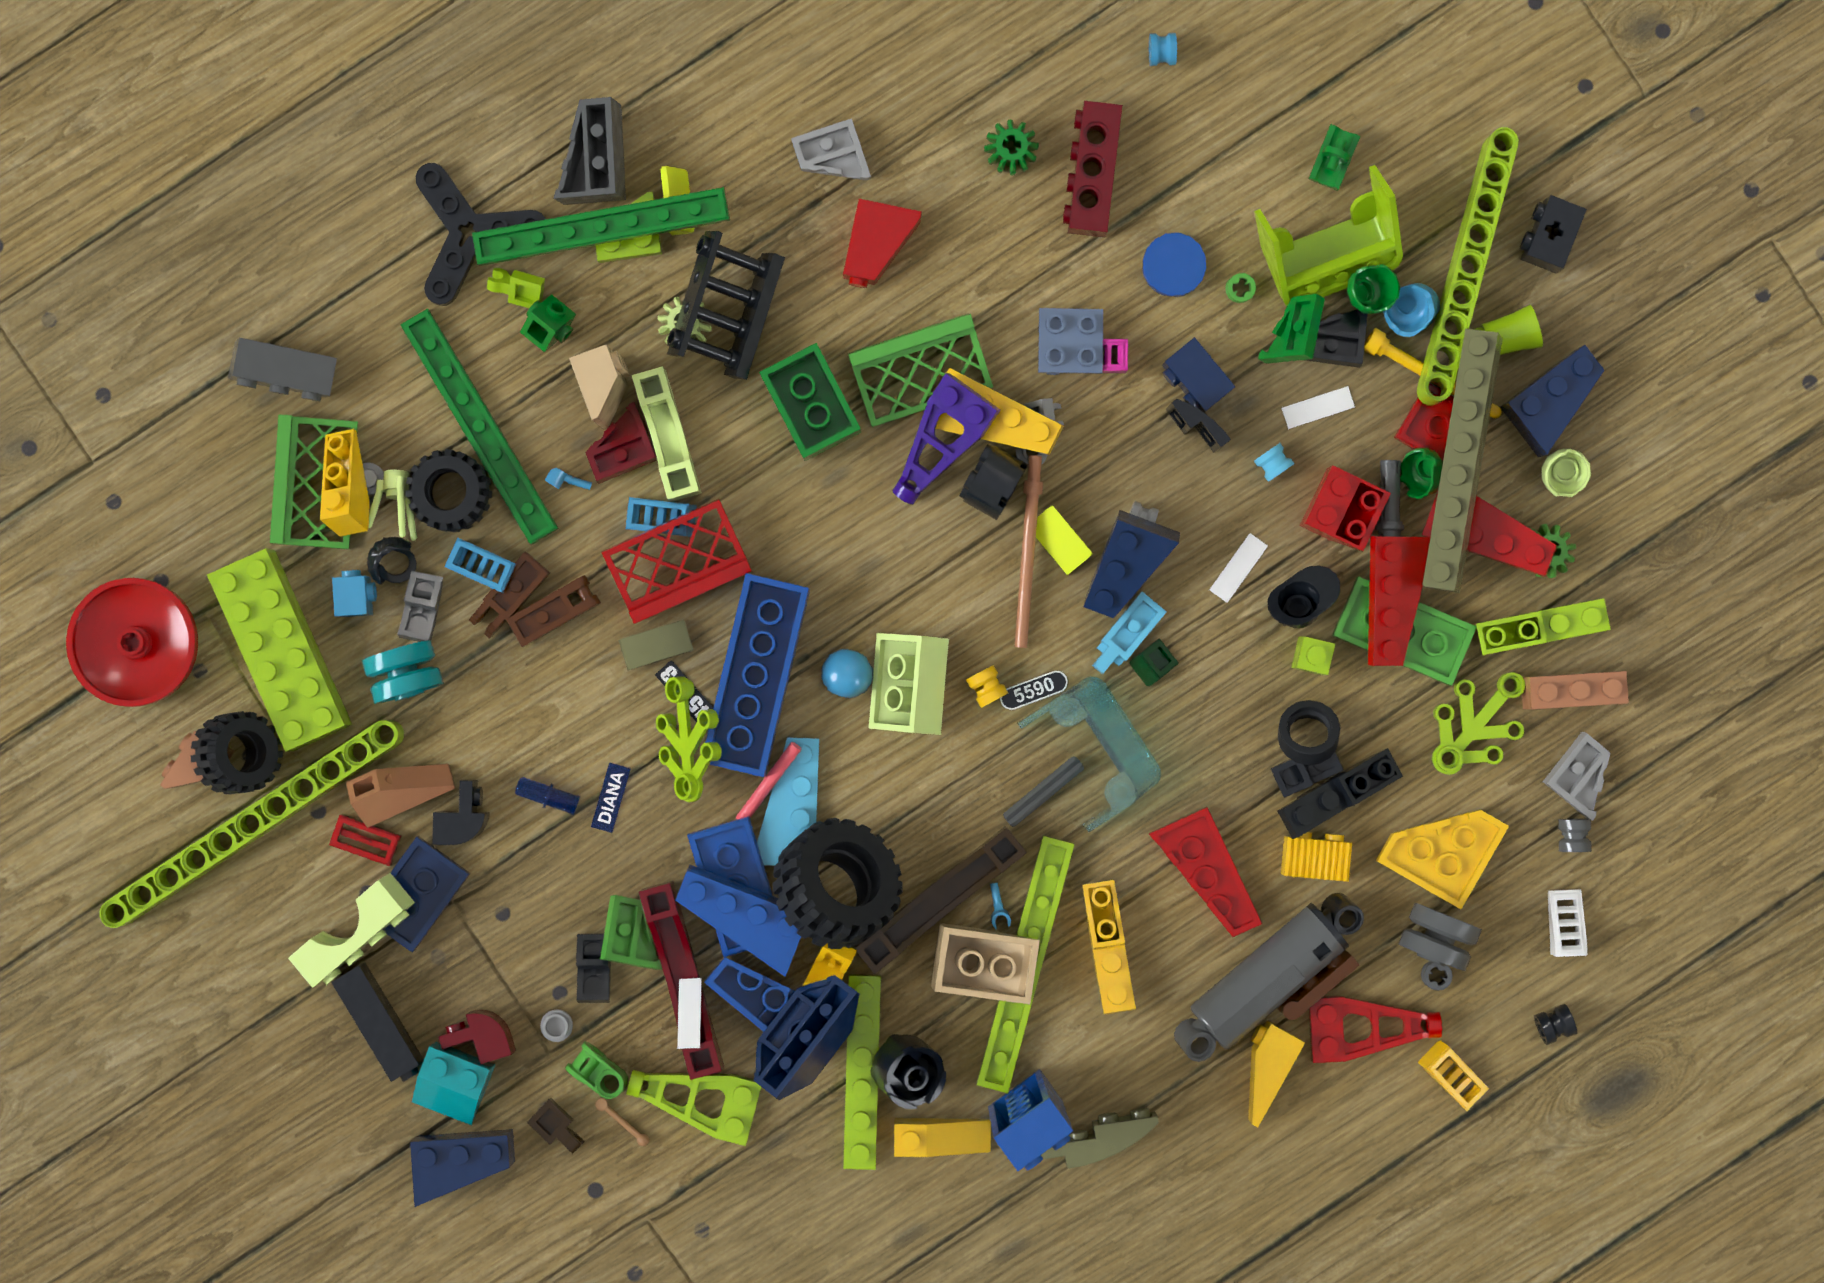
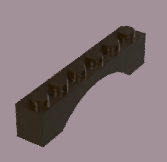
M1004 826L896 912L888 924L864 942L859 943L854 949L857 950V953L871 971L876 974L959 904L1027 853L1010 830Z

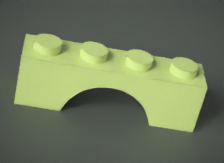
M662 366L632 375L639 403L653 441L667 499L670 502L701 494L702 492L666 370Z
M391 873L376 881L356 899L359 910V923L352 937L339 938L322 931L309 939L288 958L312 988L321 982H324L326 985L330 984L342 974L338 968L345 962L348 966L352 965L364 955L361 949L369 943L371 947L387 935L384 931L387 926L392 924L393 927H396L409 916L406 910L415 902Z

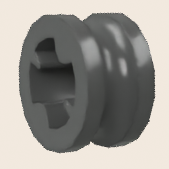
M1429 961L1421 970L1423 983L1433 990H1444L1452 981V971L1448 965L1444 967ZM1434 967L1444 971L1445 975L1440 977L1443 979L1440 983L1429 980V974H1433L1430 970Z

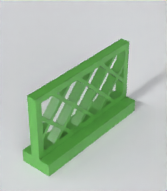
M969 313L847 353L872 427L925 410L927 405L925 400L928 394H933L930 390L938 375L944 376L946 374L941 369L949 354L965 362L960 372L964 375L970 364L981 370L985 382L982 384L989 388L993 387L972 316ZM969 335L973 348L966 359L952 352L951 349L957 338ZM951 341L947 349L939 345ZM933 346L945 351L937 369L920 361L925 350ZM920 351L917 359L908 355ZM974 354H976L978 364L971 361ZM904 356L915 362L907 379L890 371L896 358ZM890 361L887 368L878 365ZM918 364L935 372L927 389L910 381ZM874 366L884 371L876 389L864 383L860 370ZM888 374L905 382L897 399L880 391ZM908 384L925 392L920 403L912 407L900 401ZM866 388L874 392L871 400L869 399ZM879 394L893 401L894 405L888 415L876 418L872 405ZM898 405L906 408L895 412Z
M278 415L270 531L271 544L349 549L350 535L343 536V542L329 541L321 533V530L326 525L323 523L317 528L305 514L321 502V496L308 484V481L323 470V464L319 462L310 450L323 440L325 435L330 434L337 427L351 428L357 432L358 421ZM299 424L313 425L321 436L306 447L298 438ZM319 426H330V428L323 432ZM299 443L304 450L297 455V446ZM308 453L319 467L304 479L296 470V461ZM295 475H297L298 478L302 481L296 487ZM305 485L317 499L302 511L294 502V493ZM293 506L299 512L294 519H292ZM303 516L315 531L306 539H292V525ZM319 534V536H320L324 541L311 540V539H312L315 535Z

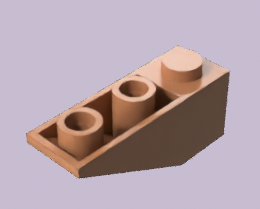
M449 764L375 769L346 782L350 804L367 828L455 789Z

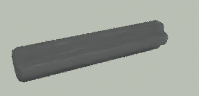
M1075 756L1068 759L1005 811L1003 816L1010 826L1015 827L1082 772L1084 766Z

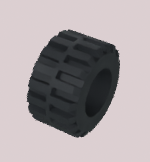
M445 449L442 452L439 450L433 451L431 456L425 455L420 458L421 463L418 466L414 465L412 467L413 475L411 478L407 477L406 484L409 485V490L406 491V498L410 499L411 503L408 505L411 511L417 514L416 517L421 522L426 523L427 526L445 532H460L461 529L473 527L472 524L474 522H480L484 518L482 516L483 512H488L490 507L488 500L492 498V491L489 489V485L492 484L490 478L485 474L486 470L484 467L478 464L472 457L449 449ZM449 472L457 473L463 477L466 483L465 498L454 509H441L434 502L432 495L433 486L436 480L443 474Z
M244 711L222 714L215 716L214 719L207 720L203 723L205 728L198 729L195 734L199 738L198 741H192L191 749H195V755L190 756L191 762L197 763V768L193 769L196 776L202 775L201 782L205 786L212 785V791L217 793L223 792V794L229 795L254 792V790L266 787L265 783L272 782L275 778L272 772L279 771L281 764L277 762L278 758H283V751L278 750V745L282 743L279 737L275 738L274 736L276 732L273 725L267 726L268 720L263 716L257 717V713L254 712L244 713ZM233 736L238 737L246 749V760L240 771L233 767L228 758V744Z

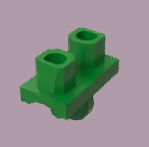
M1330 124L1308 179L1338 191L1360 135L1344 131Z

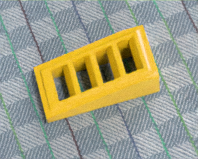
M1441 1040L1437 1041L1418 1061L1421 1067L1466 1111L1489 1090L1465 1062ZM1454 1063L1456 1066L1443 1077L1444 1072ZM1462 1073H1464L1465 1075L1460 1079V1081L1454 1087H1452L1451 1085L1454 1083V1081ZM1473 1082L1474 1085L1462 1097L1460 1093Z

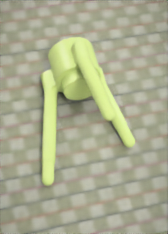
M386 470L384 471L383 480L376 481V492L369 512L368 528H371L383 492H385L386 498L397 500L399 536L405 537L406 507L410 538L412 541H415L417 535L414 512L411 511L408 505L411 503L410 499L406 498V491L409 490V485L406 484L407 477L410 476L408 471Z

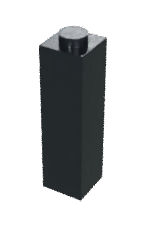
M363 963L331 982L390 1081L392 1082L400 1077L404 1082L419 1073L417 1066L423 1063L424 1059L367 964Z

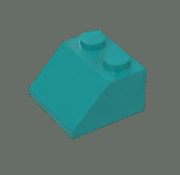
M436 1041L429 1046L417 1076L412 1102L472 1125L496 1064L491 1062L480 1064L478 1057L452 1047L442 1049L441 1044Z

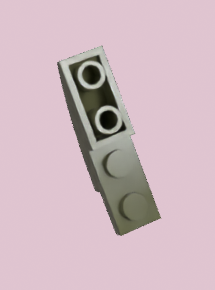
M1149 1108L1133 1109L1130 1111L1131 1115L1118 1117V1114L1115 1112L1098 1115L1099 1120L1092 1121L1093 1134H1088L1087 1130L1073 1131L1069 1134L1071 1139L1064 1146L1057 1150L1051 1147L1041 1156L1043 1159L1065 1156L1067 1169L1104 1160L1132 1146L1147 1135L1159 1123L1156 1112H1150Z

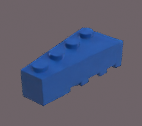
M689 865L675 901L786 977L801 936L797 934L798 929L794 925L789 926L785 921L787 916L784 910L779 911L776 903L779 898Z
M726 957L722 959L704 981V983L763 1032L795 992Z

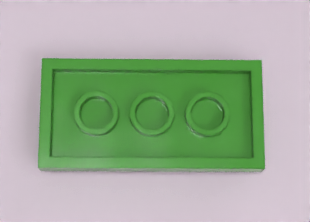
M1358 576L1355 579L1332 636L1368 651L1370 581ZM1419 602L1403 666L1452 686L1477 627Z

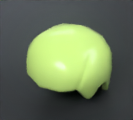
M1559 449L1547 456L1542 465V481L1547 490L1556 497L1575 496L1586 487L1591 477L1590 463L1581 452L1574 449Z

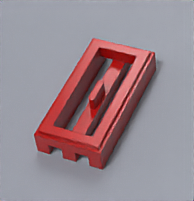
M340 814L329 845L391 866L402 835L374 825L367 828L363 821ZM345 823L390 839L391 843L389 845L344 829L343 825ZM342 835L387 851L386 857L338 840L339 836Z

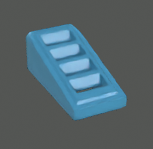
M629 497L625 529L648 531L666 522L667 508L671 509L670 520L680 516V510H682L681 515L697 509V506ZM641 505H645L643 524H639ZM654 507H658L656 526H652ZM696 518L689 520V522L695 524ZM680 524V529H678V526L674 527L671 535L691 537L694 528Z
M457 538L444 567L504 593L516 563ZM468 550H471L473 552L464 569L461 565ZM480 554L483 558L476 573H473L471 571ZM489 559L494 562L487 578L482 577ZM502 564L505 568L497 584L492 580L499 565Z

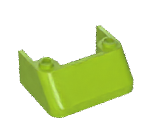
M1376 165L1369 167L1372 191L1359 196L1353 201L1350 207L1351 219L1293 241L1292 235L1286 228L1272 229L1261 209L1254 211L1261 249L1279 295L1286 306H1288L1292 297L1318 294L1325 297L1348 288V279L1351 274L1361 267L1384 264L1391 270H1394L1402 262L1403 251L1396 197Z

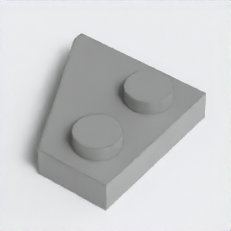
M852 118L791 138L801 171L860 180L871 179Z

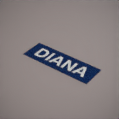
M609 762L591 827L610 833L613 832L631 768Z

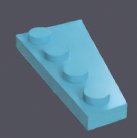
M787 737L783 752L791 742L798 744L802 750L773 787L757 840L764 865L775 866L779 862V855L788 844L817 821L818 738Z

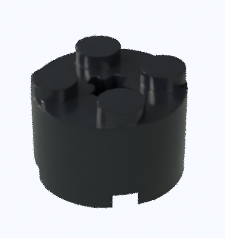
M987 444L975 470L971 471L963 485L964 488L959 497L964 499L963 502L997 520L1029 464L997 446L993 447Z
M893 1034L889 1036L877 1051L870 1070L871 1076L880 1090L895 1104L905 1109H917V1106L924 1103L930 1104L940 1095L946 1083V1071H944L941 1056L922 1039L913 1035Z

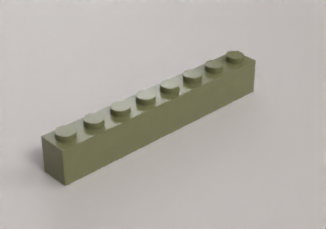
M1465 328L1422 585L1429 589L1460 593L1503 340L1498 332Z

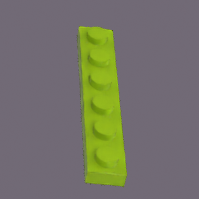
M849 974V986L860 995L853 1030L847 1037L843 1169L876 1170L878 1086L872 1078L870 1070L874 1057L879 1050L881 975Z

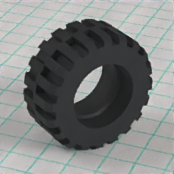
M829 818L824 822L818 821L812 824L788 844L779 855V862L774 867L773 876L777 880L773 882V893L779 896V899L776 901L779 911L784 910L787 916L785 921L789 926L794 925L798 929V935L804 939L807 937L812 938V943L820 947L827 943L830 949H841L843 946L846 948L857 946L888 924L894 917V912L898 910L901 902L898 896L903 893V883L898 881V877L902 874L899 864L895 865L893 858H895L891 848L887 849L884 846L883 842L885 840L879 834L874 836L870 833L871 829L863 824L859 827L856 826L854 820L843 819L840 822L838 818ZM819 861L833 863L849 875L857 894L855 907L841 904L827 893L819 877Z

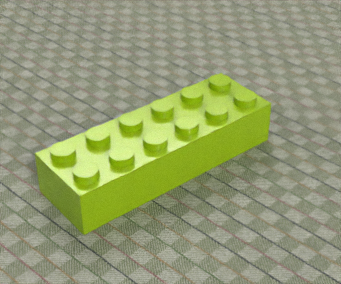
M265 548L207 574L285 752L298 750L351 726L352 722L275 550Z

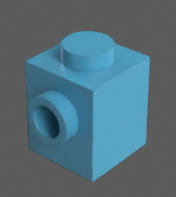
M361 570L341 571L342 577L332 578L334 616L373 615L372 602L377 600V589L375 582H371V577L361 576Z

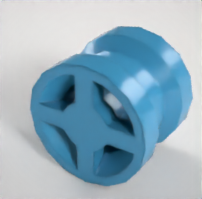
M1156 33L1149 34L1148 51L1150 66H1157L1163 62H1166L1169 66L1176 65V33H1168L1166 36H1158Z

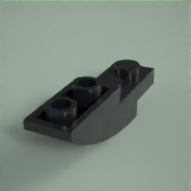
M1386 748L1298 796L1296 800L1277 810L1290 836L1292 839H1295L1346 808L1355 806L1400 779L1403 775L1389 749Z

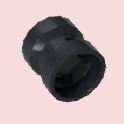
M1566 1004L1555 1007L1553 1014L1551 1012H1541L1534 1015L1537 1030L1546 1045L1556 1042L1557 1038L1561 1037V1034L1566 1037L1577 1034L1574 1018Z

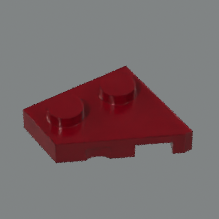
M635 402L630 403L626 407L627 411L615 424L612 422L604 431L603 437L595 441L585 452L598 484L657 461L655 451Z

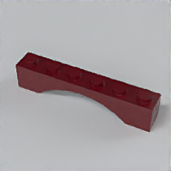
M669 881L644 888L639 891V896L663 968L678 1028L679 979L700 978L680 903L675 901L677 892L674 881ZM702 983L700 1048L682 1049L690 1080L721 1072L724 1068Z

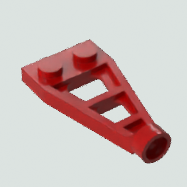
M1344 996L1322 997L1309 1008L1311 1061L1313 1063L1346 1062L1423 1038L1442 1037L1440 1012L1423 1013ZM1347 1014L1367 1017L1371 1022L1370 1036L1358 1042H1346L1344 1039L1343 1018ZM1382 1016L1401 1018L1403 1020V1032L1396 1036L1381 1037L1379 1035V1018ZM1422 1020H1425L1426 1031H1423L1420 1027Z

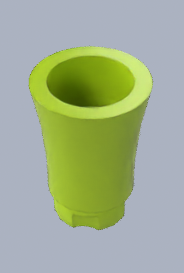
M1531 305L1499 319L1483 323L1480 327L1474 329L1498 332L1503 338L1500 355L1543 347L1540 325Z

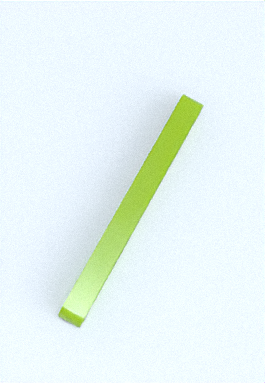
M381 720L374 723L107 900L99 911L101 922L110 928H118L132 923L396 748L404 738L402 726L394 720ZM386 725L390 726L394 732V737L388 744L380 738V731ZM358 743L363 744L367 750L366 758L363 761L357 760L353 754V749ZM331 761L336 762L340 767L339 776L335 779L327 774V765ZM304 779L309 780L313 785L312 794L308 797L304 796L300 791V784ZM277 797H281L286 803V809L282 814H278L273 808V802ZM251 814L256 816L259 821V827L255 832L250 831L246 825L247 818ZM224 832L232 838V845L228 850L224 849L220 844V837ZM197 850L201 851L205 856V863L201 868L196 866L193 861V855ZM170 868L174 869L178 874V881L175 885L170 884L166 878V873ZM143 886L147 887L151 892V899L148 903L140 898V889ZM116 904L120 905L124 910V917L121 921L117 920L113 915V908Z

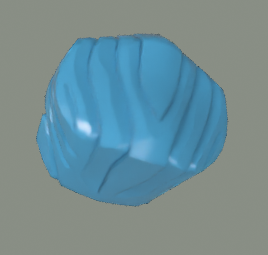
M1415 283L1401 287L1399 299L1390 309L1383 313L1388 326L1397 335L1413 337L1433 323L1432 320L1437 317L1440 310V301L1437 293L1432 288L1422 283Z

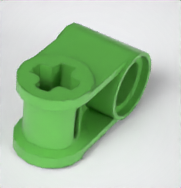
M584 1041L581 1045L583 1049L572 1064L568 1063L565 1066L566 1071L605 1099L617 1097L628 1085L626 1072L608 1059L597 1047ZM588 1058H590V1060L588 1061V1063H587V1064L585 1065V1067L583 1068V1065L585 1064V1062L588 1060ZM611 1074L617 1077L619 1081L618 1090L612 1091L605 1086L604 1078L606 1075Z

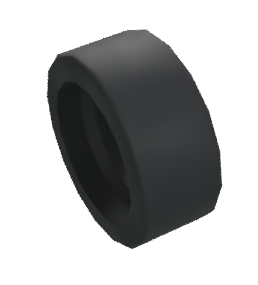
M1312 700L1296 702L1289 706L1280 718L1278 741L1281 750L1296 763L1313 765L1324 762L1337 749L1341 729L1339 719L1330 707L1321 702ZM1310 718L1318 720L1327 727V740L1315 747L1301 746L1294 742L1290 736L1291 725L1299 719Z

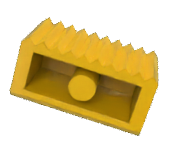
M1307 832L1295 839H1292L1291 836H1284L1281 874L1292 877L1349 882L1352 843L1344 841V835L1325 833V839L1312 838V832Z

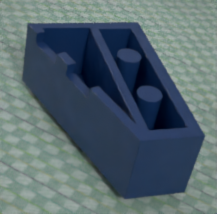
M1119 510L1087 591L1083 607L1114 618L1179 544L1180 532Z

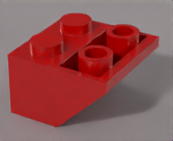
M1332 465L1326 469L1300 526L1328 540L1363 552L1391 493Z

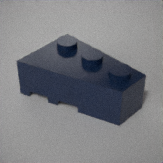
M1583 345L1500 406V408L1537 457H1542L1549 453L1605 370L1587 346Z
M513 1129L416 1136L410 1142L414 1207L510 1168L515 1162Z

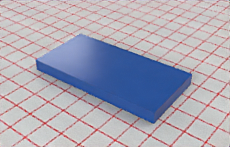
M750 816L687 834L698 868L773 896ZM715 928L723 957L747 951Z

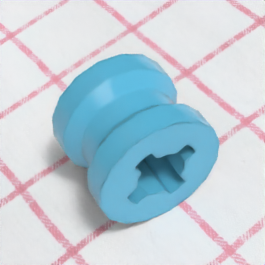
M1281 443L1254 460V463L1265 471L1264 477L1268 482L1295 464L1291 458H1286Z

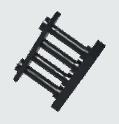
M705 231V234L700 237L696 246L698 256L676 326L670 331L667 339V346H669L667 354L684 357L687 349L723 362L726 367L724 375L734 379L747 380L785 257L776 253H762L761 257L756 259L719 245L723 233L719 231ZM715 257L753 271L755 276L751 288L747 290L710 276ZM705 288L742 301L745 306L742 318L736 320L701 307L700 304ZM699 319L734 332L735 340L732 349L727 351L690 337L695 320Z

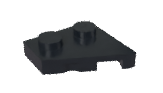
M1356 309L1344 314L1331 315L1327 319L1320 321L1313 359L1305 361L1360 368L1363 364L1368 314Z

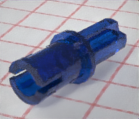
M521 777L518 780L515 789L516 795L541 803L543 808L550 806L570 813L573 816L581 797L556 789L552 783L548 786L525 777Z

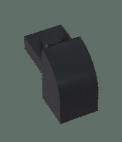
M460 780L459 811L433 812L432 845L462 844L475 839L483 832L488 823L490 812H477V806H482L483 789L478 787V780Z

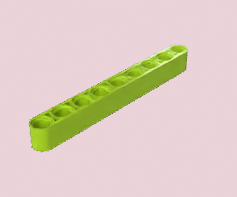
M1508 127L1496 129L1484 141L1443 289L1440 310L1435 319L1417 386L1418 398L1426 405L1434 406L1441 403L1453 391L1460 364L1465 328H1470L1518 148V136L1514 130ZM1494 139L1503 141L1506 151L1498 150L1495 147ZM1486 169L1496 172L1498 182L1489 180L1486 175ZM1479 199L1485 200L1489 204L1490 212H1484L1479 208ZM1470 230H1476L1481 234V243H1476L1471 239ZM1462 260L1471 262L1474 268L1473 273H1467L1463 270ZM1454 290L1461 291L1465 295V304L1455 301L1453 297ZM1446 321L1455 323L1457 326L1456 335L1447 332L1445 328ZM1438 351H1443L1448 355V366L1439 363L1437 360ZM1429 382H1435L1440 386V396H1434L1430 393L1428 388Z

